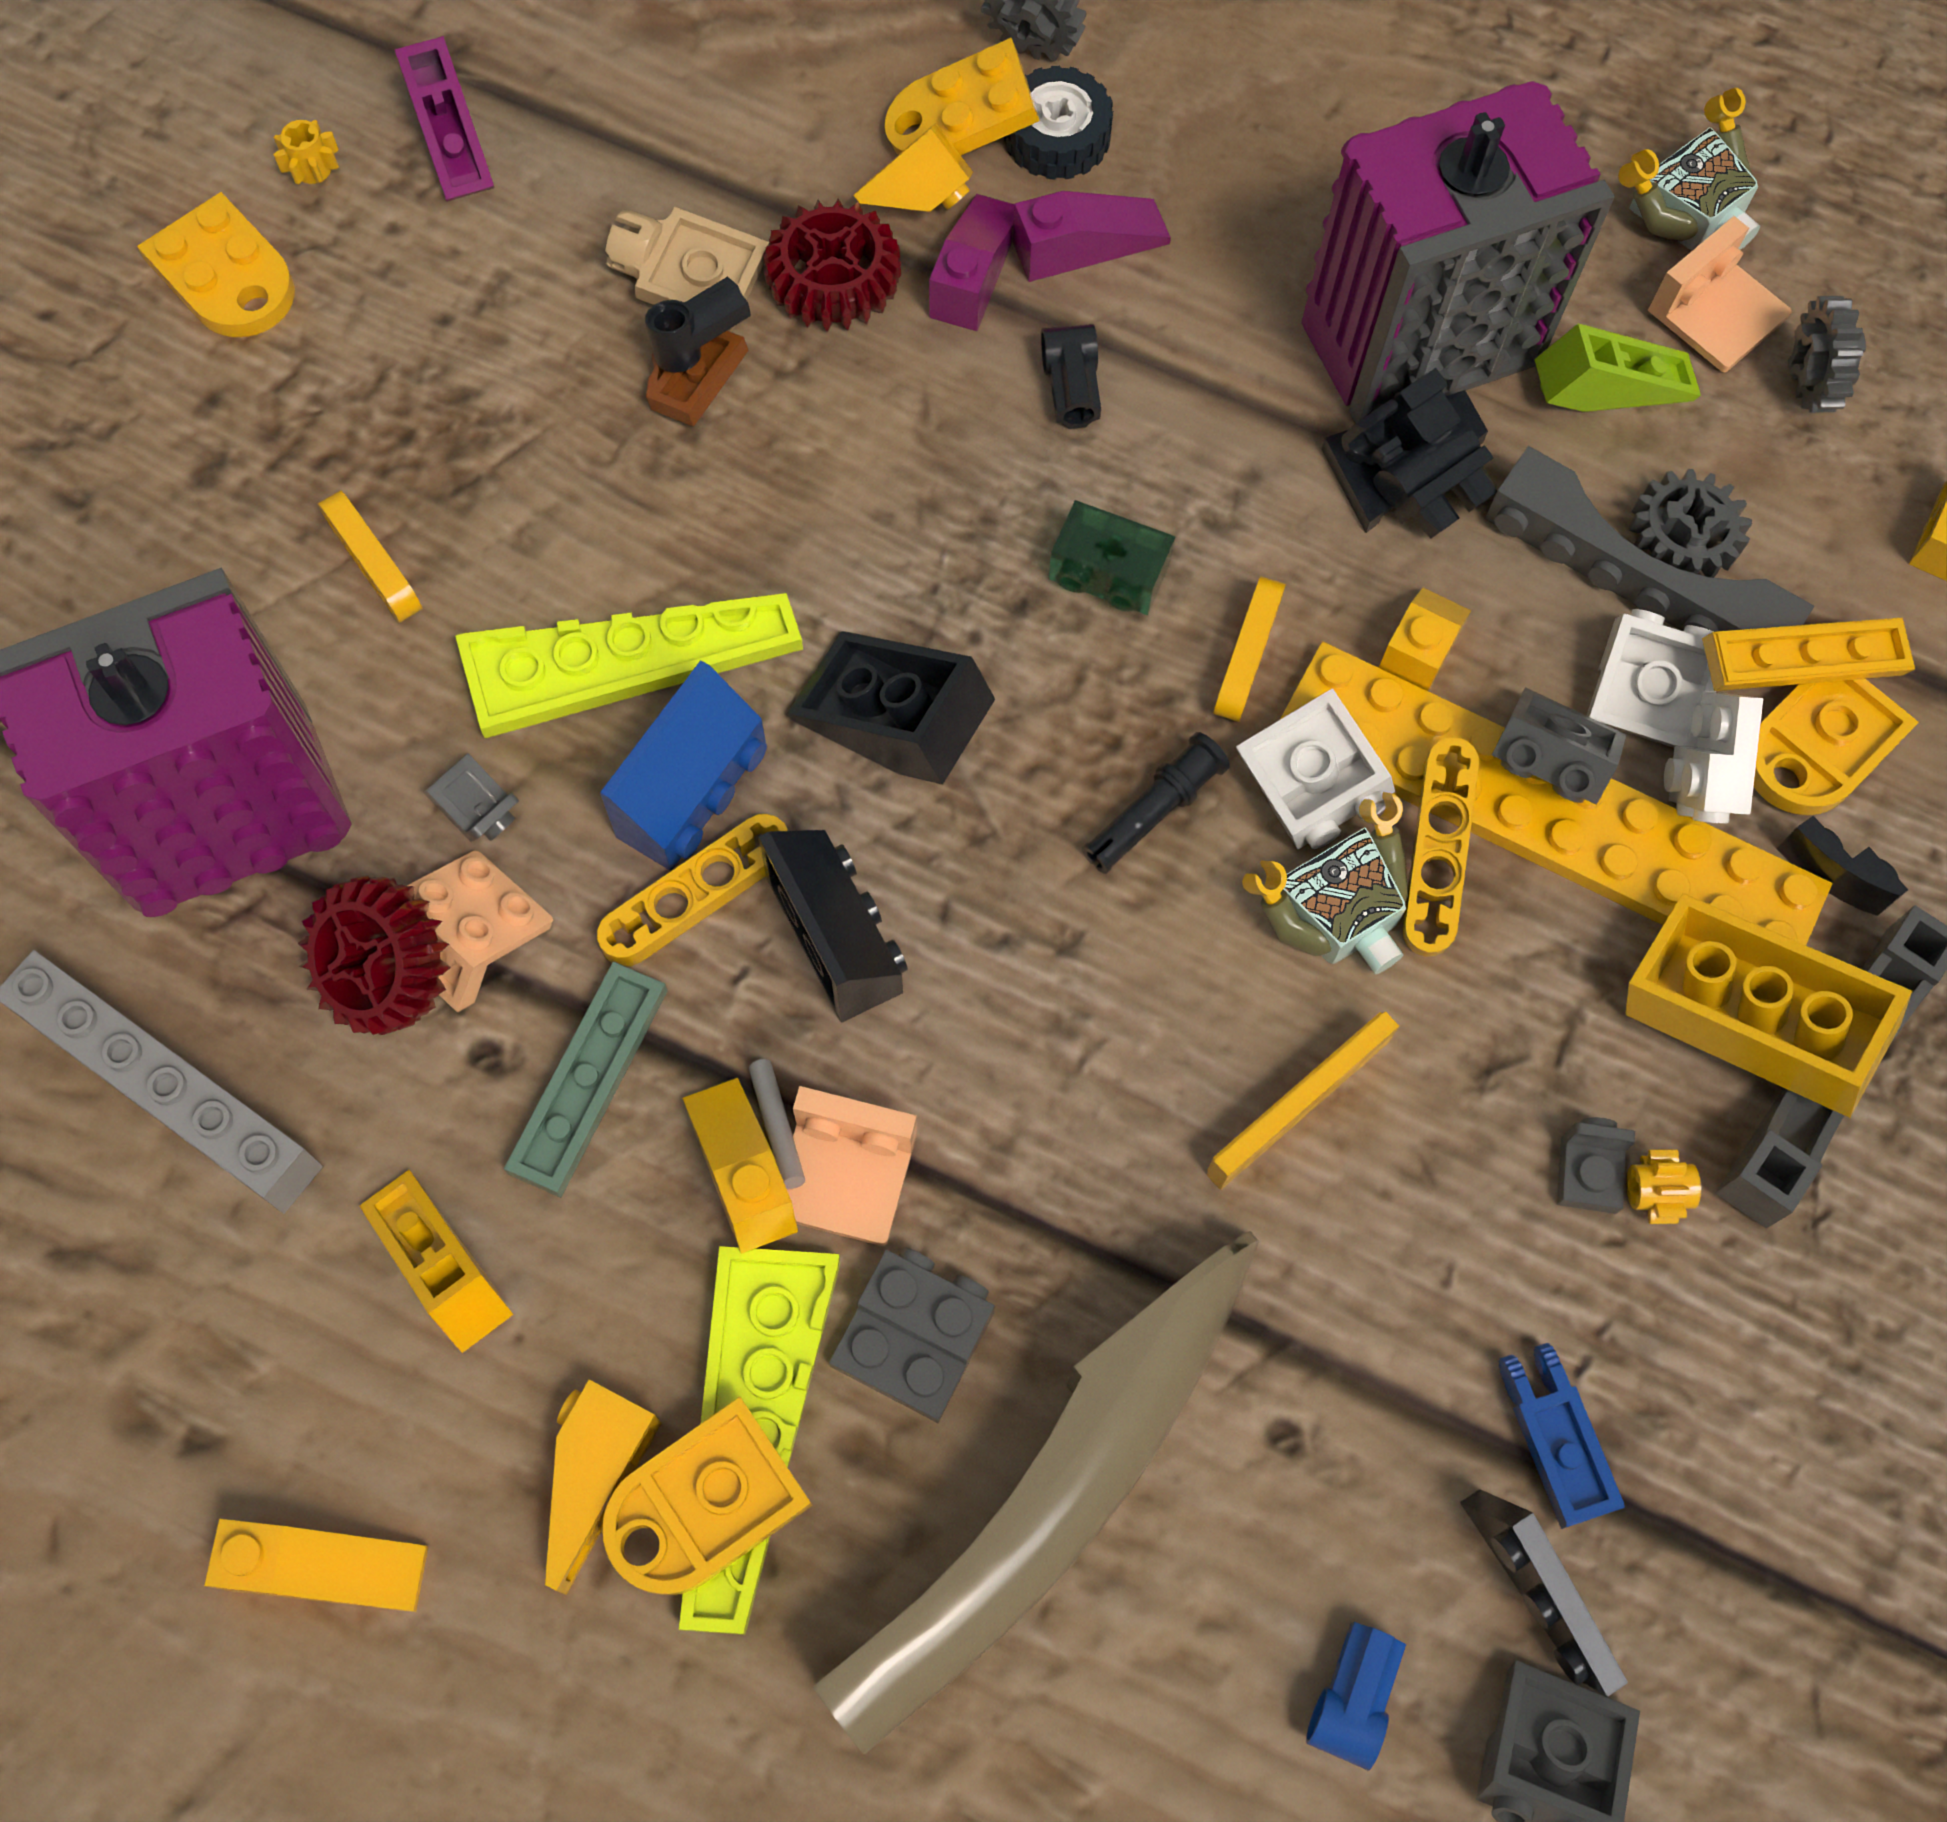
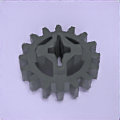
M985 0L981 7L982 13L991 16L987 26L990 29L1001 30L1002 35L999 39L1001 42L1012 38L1018 53L1021 54L1026 49L1031 50L1033 58L1037 60L1040 59L1042 53H1046L1052 61H1056L1060 53L1068 56L1073 47H1076L1086 27L1083 24L1086 11L1077 8L1080 0Z
M1817 296L1816 301H1809L1808 313L1801 314V324L1794 331L1795 343L1792 355L1788 359V368L1792 379L1798 380L1795 392L1796 398H1802L1801 408L1809 409V413L1836 412V409H1843L1845 407V397H1852L1854 394L1852 385L1859 379L1860 372L1858 368L1860 359L1866 351V341L1863 328H1856L1859 311L1852 310L1853 300L1851 298L1844 299V296Z
M1688 469L1682 480H1679L1673 471H1668L1661 483L1655 480L1649 482L1644 493L1639 496L1632 509L1635 516L1629 525V531L1641 533L1634 545L1640 550L1649 549L1651 557L1691 573L1698 574L1701 570L1706 577L1714 578L1721 568L1728 571L1749 543L1750 538L1745 534L1752 525V519L1740 516L1747 506L1745 500L1732 501L1729 498L1734 486L1728 484L1719 489L1714 486L1715 474L1710 473L1704 481L1697 480L1694 469ZM1716 541H1721L1719 545L1713 547Z

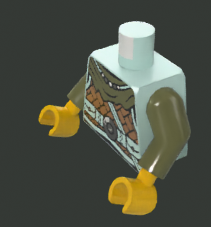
M1731 88L1725 91L1723 95L1719 94L1710 98L1704 107V115L1711 123L1719 124V130L1715 132L1709 127L1660 164L1652 150L1644 149L1633 154L1631 162L1620 168L1618 174L1620 183L1628 188H1636V191L1633 193L1634 199L1629 209L1643 218L1651 234L1676 240L1688 249L1694 250L1733 216L1749 227L1739 247L1740 250L1758 233L1760 225L1745 213L1758 189L1757 180L1753 177L1746 155L1741 126L1734 123V117L1739 116L1743 112L1746 104L1745 95L1739 88Z
M1387 792L1382 794L1385 810L1380 817L1376 814V806L1373 800L1364 799L1359 806V813L1362 819L1367 823L1374 824L1375 830L1371 834L1366 828H1363L1289 873H1286L1284 867L1278 862L1261 860L1260 865L1266 873L1264 885L1257 874L1246 873L1242 880L1244 889L1251 894L1263 896L1260 902L1261 907L1281 942L1310 955L1322 956L1331 964L1341 961L1358 950L1374 974L1385 971L1402 958V951L1388 934V931L1398 924L1406 910L1405 903L1408 900L1406 860L1400 831L1397 827L1392 826L1401 818L1403 806L1399 797Z

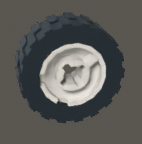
M1060 65L1051 66V68L1046 69L1041 67L1033 70V73L1029 75L1025 74L1040 121L1004 137L1009 156L1012 155L1015 158V163L1019 167L1029 170L1030 174L1035 176L1042 175L1046 179L1056 180V178H1065L1066 180L1074 178L1075 175L1081 173L1084 175L1090 172L1094 165L1098 166L1101 163L1104 153L1108 152L1110 146L1114 111H1112L1113 102L1111 96L1108 97L1106 93L1107 89L1102 83L1099 84L1094 76L1089 73H1082L1074 67L1061 68Z

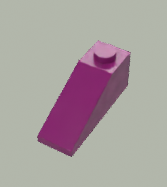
M444 36L395 49L398 64L446 202L495 188Z
M1060 191L1018 202L1014 206L1013 245L1029 282L1169 245L1171 241L1170 234L1154 199Z
M980 194L975 195L945 239L929 279V318L978 331L1013 242L1015 204Z

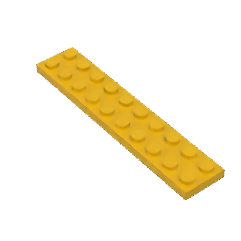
M1323 641L1280 718L1281 720L1333 688L1392 776L1395 792L1392 794L1419 807L1424 765L1432 747L1438 741L1449 737L1467 740L1474 746L1479 755V771L1471 833L1661 925H1664L1680 896L1684 893L1807 945L1833 884L1705 822L1695 821L1690 816L1678 815L1677 809L1612 778L1596 805L1585 799L1582 803L1570 801L1557 794L1552 788V783L1535 775H1532L1530 778L1515 775L1501 765V759L1492 756L1505 727ZM1448 752L1444 761H1437V765L1446 767L1445 785L1442 790L1432 787L1431 792H1452L1464 797V791L1453 792V784L1459 770L1467 769V767L1458 763L1456 753ZM1438 805L1431 809L1430 813L1458 827L1460 826V816L1454 808L1447 805Z

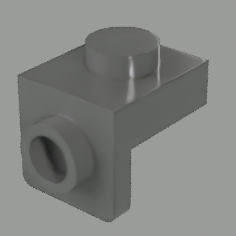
M469 753L463 756L424 792L470 842L478 839L483 834L492 841L516 819L509 810L519 802L518 798L512 792L506 794Z

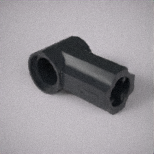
M728 276L686 302L666 300L653 305L645 315V324L659 368L673 373L691 369L701 358V346L751 316L749 304L742 295L739 286Z
M1094 324L1042 328V364L1044 374L1050 375L1056 423H1062L1068 429L1085 428L1091 422L1099 420L1101 417V402L1096 375L1098 369V343Z

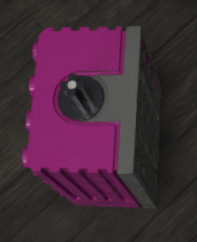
M1534 81L1521 85L1512 84L1484 97L1471 101H1459L1449 108L1422 117H1409L1397 125L1372 133L1357 134L1343 145L1341 155L1344 159L1339 178L1335 180L1331 188L1334 198L1330 213L1324 218L1322 223L1325 232L1321 247L1314 255L1316 267L1313 279L1305 290L1308 298L1301 324L1345 406L1351 405L1349 413L1355 423L1393 399L1399 392L1434 368H1437L1448 386L1442 391L1445 396L1536 367L1534 359L1548 349L1615 196L1605 180L1598 181L1601 173L1598 168L1592 169L1590 167V155L1584 146L1580 148L1577 146V134L1571 125L1565 126L1563 123L1565 115L1558 104L1552 105L1550 101L1552 93L1546 85Z
M222 567L0 650V722L7 728L2 731L6 744L16 755L11 757L15 771L25 781V783L20 784L23 795L135 910L142 912L144 916L158 917L168 914L179 903L199 895L221 893L237 880L255 873L265 874L274 872L282 868L290 859L310 851L322 852L332 849L346 837L352 823L316 730L312 725L313 722L306 704Z

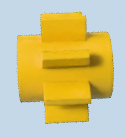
M307 120L292 121L282 129L280 135L273 137L278 147V151L273 155L281 173L290 171L295 184H300L301 182L307 184L321 183L330 175L332 169H338L339 167L334 155L339 150L332 131L322 133L317 120L312 122Z
M1648 1149V1155L1640 1157L1641 1164L1630 1165L1626 1179L1628 1200L1634 1210H1648L1649 1224H1678L1679 1218L1687 1217L1686 1209L1698 1207L1701 1197V1182L1698 1170L1694 1164L1679 1162L1678 1149Z

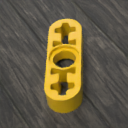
M340 490L317 503L334 534L396 621L400 623L422 610V605L413 589L343 491Z
M1263 576L1259 577L1213 714L1240 722L1286 587L1285 583Z

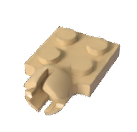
M674 207L671 214L664 220H655L632 210H622L617 215L615 221L623 223L625 226L621 228L612 224L605 252L609 255L607 256L606 264L612 269L635 277L637 279L635 284L636 298L655 305L666 300L686 302L727 276L739 286L742 295L747 300L764 265L765 247L769 246V242Z

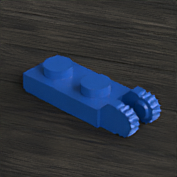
M1545 1343L1535 1346V1349H1533L1536 1367L1540 1372L1545 1387L1551 1393L1537 1399L1518 1358L1512 1354L1499 1358L1498 1366L1502 1380L1505 1383L1509 1397L1516 1405L1513 1408L1560 1528H1567L1625 1508L1577 1387H1571L1553 1345Z

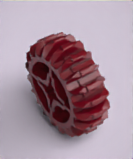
M839 198L833 207H824L817 199L814 210L808 211L798 205L795 218L782 216L779 225L780 229L771 230L769 246L765 247L766 252L764 253L765 268H767L765 269L766 284L769 285V290H772V297L776 301V305L785 306V311L790 319L802 315V321L807 328L815 321H822V325L827 332L832 323L842 322V325L848 331L852 324V319L857 318L868 324L871 311L883 313L886 300L894 299L897 283L901 277L900 247L897 244V239H893L890 225L880 224L876 211L863 215V209H861L859 202L847 209L843 208ZM863 256L871 262L867 270L859 266V260ZM800 259L806 263V270L802 274H799L795 269Z
M369 876L352 878L348 882L335 884L332 888L326 889V896H321L319 900L312 902L314 914H311L310 917L302 921L310 935L298 942L307 951L308 959L299 967L310 971L312 981L307 990L319 991L321 999L318 1009L333 1010L334 1024H350L353 1033L361 1032L366 1034L371 1032L372 1035H385L395 1032L397 1029L401 1030L415 1025V1022L421 1020V1016L427 1015L430 1010L436 1008L433 998L438 997L440 993L446 990L438 976L443 975L451 968L440 959V952L449 943L438 940L435 930L442 921L427 917L430 901L414 900L413 886L397 885L395 878L384 876L369 878Z

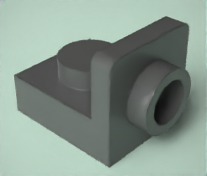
M1600 1117L1584 1118L1581 1122L1575 1123L1561 1137L1557 1205L1611 1214L1620 1212L1623 1209L1625 1155L1626 1151L1635 1144V1131L1617 1128V1122L1614 1120Z

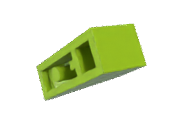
M1579 323L1534 359L1540 378V388L1545 396L1546 403L1582 412L1692 402L1701 396L1687 352Z

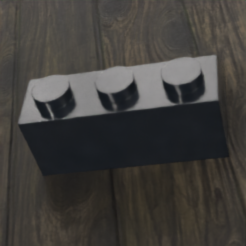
M825 830L769 831L758 836L767 881L841 1023L903 994L902 973L908 970L906 961L895 940L892 939L885 942L876 925L882 922V918L870 893L866 891L859 894L851 879V877L857 875L856 869L845 846L841 844L834 847Z

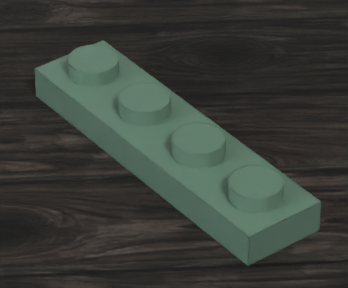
M612 962L504 1167L508 1175L559 1198L562 1197L668 992L665 983Z

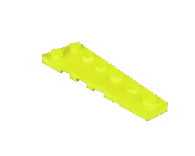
M787 593L711 602L705 606L687 605L666 608L662 614L633 618L631 612L611 615L612 620L580 624L579 620L575 619L558 621L557 627L526 631L524 626L455 635L479 726L484 738L684 683L700 660L710 665L717 673L803 650L802 638Z
M719 1246L701 1423L738 1397H741L787 1468L789 1467L839 1272V1254L753 1249L741 1254L739 1247ZM770 1537L705 1584L682 1594L679 1630L746 1634Z

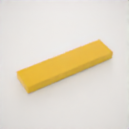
M1903 617L1717 631L1702 638L1714 691L1902 676L1915 670Z
M1386 1011L1383 1013L1379 1012L1217 1153L1207 1169V1176L1222 1190L1384 1048L1399 1028V1025Z

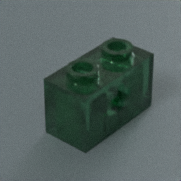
M1075 500L1051 551L1049 579L1056 581L1062 588L1070 592H1085L1107 600L1109 604L1119 610L1126 612L1137 611L1148 615L1170 566L1176 536Z

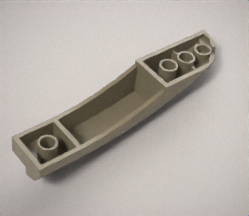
M1246 1232L1235 1240L1234 1244L1236 1246L1234 1248L1231 1244L1225 1245L1199 1264L1073 1367L1067 1383V1387L1073 1394L1049 1439L1011 1496L970 1547L918 1600L812 1687L864 1755L962 1674L1016 1625L1075 1563L1132 1491L1182 1413L1226 1327L1259 1244V1240L1252 1232Z

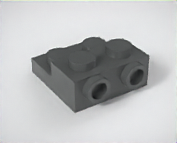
M1525 687L1492 756L1501 759V765L1515 775L1524 778H1530L1532 775H1535L1552 783L1553 790L1570 801L1582 803L1585 799L1597 805L1618 767L1627 734Z
M907 1247L902 1248L899 1256L885 1250L857 1303L858 1309L835 1350L829 1365L848 1377L939 1423L994 1315L995 1305L986 1301L989 1291L974 1280L957 1275L954 1282L951 1283L931 1273L935 1263L923 1254Z
M1516 1660L1507 1670L1496 1730L1487 1739L1476 1800L1492 1806V1817L1498 1822H1624L1640 1710Z

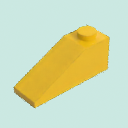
M735 1078L683 1097L685 1108L741 1254L797 1233L798 1228L792 1201L769 1144L739 1079Z
M410 1170L359 1205L427 1313L462 1353L514 1315Z
M590 1379L582 1392L577 1389L572 1391L563 1404L557 1418V1423L562 1425L556 1436L545 1585L565 1595L570 1590L603 1530L604 1514L610 1497L618 1485L637 1469L662 1424L655 1414Z
M219 1519L204 1586L233 1592L416 1612L428 1546L288 1526Z

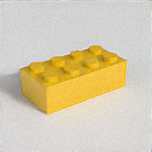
M1682 893L1629 982L1626 1016L1851 1118L1902 1023L1912 991Z

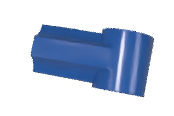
M1356 1622L1350 1624L1330 1686L1322 1690L1313 1710L1306 1734V1744L1369 1771L1373 1767L1386 1735L1389 1715L1385 1712L1406 1647L1405 1643L1373 1627Z

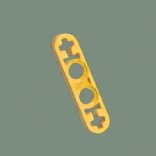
M1449 737L1438 741L1430 750L1424 765L1408 884V900L1406 901L1402 928L1403 939L1407 947L1415 954L1424 957L1437 956L1443 953L1455 940L1458 931L1479 771V755L1474 746L1467 740L1458 737ZM1448 752L1456 753L1458 763L1467 767V769L1459 770L1453 784V792L1464 791V797L1452 792H1431L1432 787L1442 790L1445 785L1446 767L1437 765V761H1444ZM1438 805H1447L1454 808L1460 816L1459 828L1451 834H1442L1435 831L1429 823L1428 815L1431 809ZM1436 859L1446 862L1453 871L1452 883L1444 889H1434L1425 884L1421 877V869L1426 862ZM1417 896L1432 902L1450 900V908L1442 904L1437 908L1435 923L1437 927L1445 929V935H1438L1432 944L1425 943L1424 934L1414 929V924H1422L1426 919L1429 902L1418 904L1416 902Z
M757 814L747 819L610 912L601 920L597 929V940L605 958L611 963L616 962L625 967L641 963L766 877L761 847L754 850L756 847L754 837L769 831H788L785 823L778 817L770 814ZM735 848H740L742 857L747 855L750 866L748 869L743 868L739 855L733 851ZM714 862H725L734 868L733 878L723 886L715 887L708 885L703 880L704 870ZM677 893L685 897L688 901V906L681 916L667 919L661 917L656 912L657 903L663 896ZM641 912H647L651 924L657 929L656 932L651 934L647 924L643 926L639 915ZM621 928L628 934L634 932L635 944L630 948H626L622 943L614 945L616 943L614 933Z

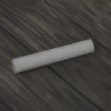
M767 1059L757 1060L750 1064L749 1072L772 1153L786 1189H794L805 1183V1176L771 1061Z

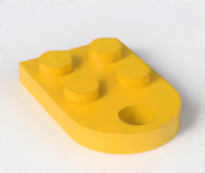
M1012 38L987 47L978 53L914 81L895 97L885 117V132L897 155L935 123L959 154L964 155L1040 121L1018 51ZM916 124H921L920 127L913 133L903 135L905 130L909 127Z
M222 192L137 245L143 259L199 321L208 329L220 335L249 337L263 333L278 324L286 316L293 304L295 286L286 262ZM253 299H267V303L258 310H244L245 305Z
M1866 679L1799 684L1760 724L1754 788L1770 804L1789 813L1816 815L1828 812L1841 804L1919 722ZM1784 767L1794 772L1799 780V787L1787 788L1781 785L1775 778L1774 768Z
M738 1397L633 1471L618 1485L610 1497L605 1510L602 1532L603 1542L611 1564L630 1584L657 1595L683 1594L705 1584L813 1505L742 1398ZM639 1528H650L655 1531L659 1538L658 1554L646 1565H632L627 1560L624 1552L626 1539L633 1531Z

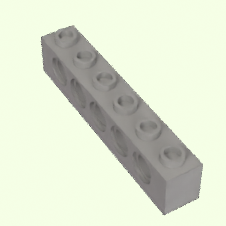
M33 950L0 986V1002L283 1214H285L323 1168L303 1147L37 951Z

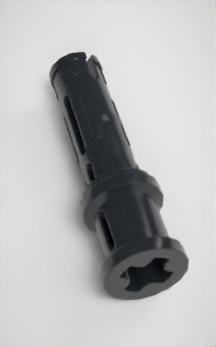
M1195 732L1188 740L1189 746L1170 764L1162 763L1155 770V782L1092 841L1082 847V852L1091 864L1097 859L1100 863L1096 866L1097 870L1107 874L1112 869L1111 867L1175 807L1190 806L1197 799L1196 792L1215 774L1223 775L1230 768V762L1226 754L1214 740L1201 732Z

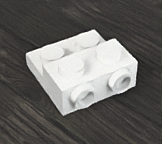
M1632 609L1631 615L1624 613L1615 618L1598 669L1601 673L1586 716L1618 731L1673 748L1674 746L1697 747L1698 737H1694L1692 732L1694 709L1697 704H1701L1703 692H1716L1713 689L1702 638L1714 631L1692 625H1686L1684 631L1664 626L1665 618L1663 616L1641 609Z
M1333 688L1236 746L1240 757L1263 791L1270 807L1297 849L1302 848L1308 843L1312 849L1326 846L1339 836L1341 830L1338 826L1357 814L1363 820L1359 813V806L1364 799L1374 801L1376 814L1378 815L1385 809V803L1382 799L1383 792H1395L1392 776Z
M1716 692L1702 693V702L1696 705L1692 716V732L1694 737H1698L1697 747L1674 746V756L1668 759L1664 770V787L1667 792H1670L1669 801L1676 803L1678 815L1693 817V820L1701 822L1729 823L1730 813L1750 814L1763 698Z

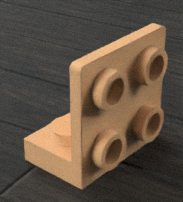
M1735 216L1729 219L1666 273L1648 309L1652 315L1721 372H1728L1781 326L1792 313L1790 307L1737 265L1743 255L1739 247L1749 227Z
M477 850L407 885L414 887V900L430 901L427 917L442 921L435 932L438 940L449 943V945L440 952V959L451 968L443 975L438 976L446 988L439 996L457 1012L475 1003L487 965L551 928L553 917Z
M799 1086L793 1106L796 1120L793 1139L805 1176V1183L800 1187L787 1189L792 1201L796 1224L879 1246L886 1245L917 1137V1115Z

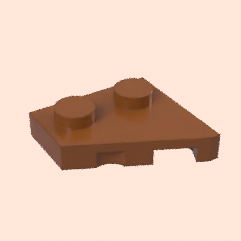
M730 331L717 336L700 347L701 358L699 362L684 372L673 373L659 368L652 352L651 361L654 370L649 376L646 398L651 410L694 427L749 351L743 336Z

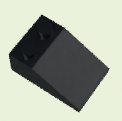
M841 631L787 714L792 721L897 774L943 785L994 703L995 697L972 656Z

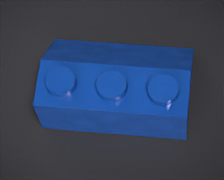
M701 660L600 792L616 838L672 871L681 857L687 859L695 852L703 837V827L713 814L720 815L725 811L734 796V785L745 770L752 772L759 765L767 749L762 718L710 665Z

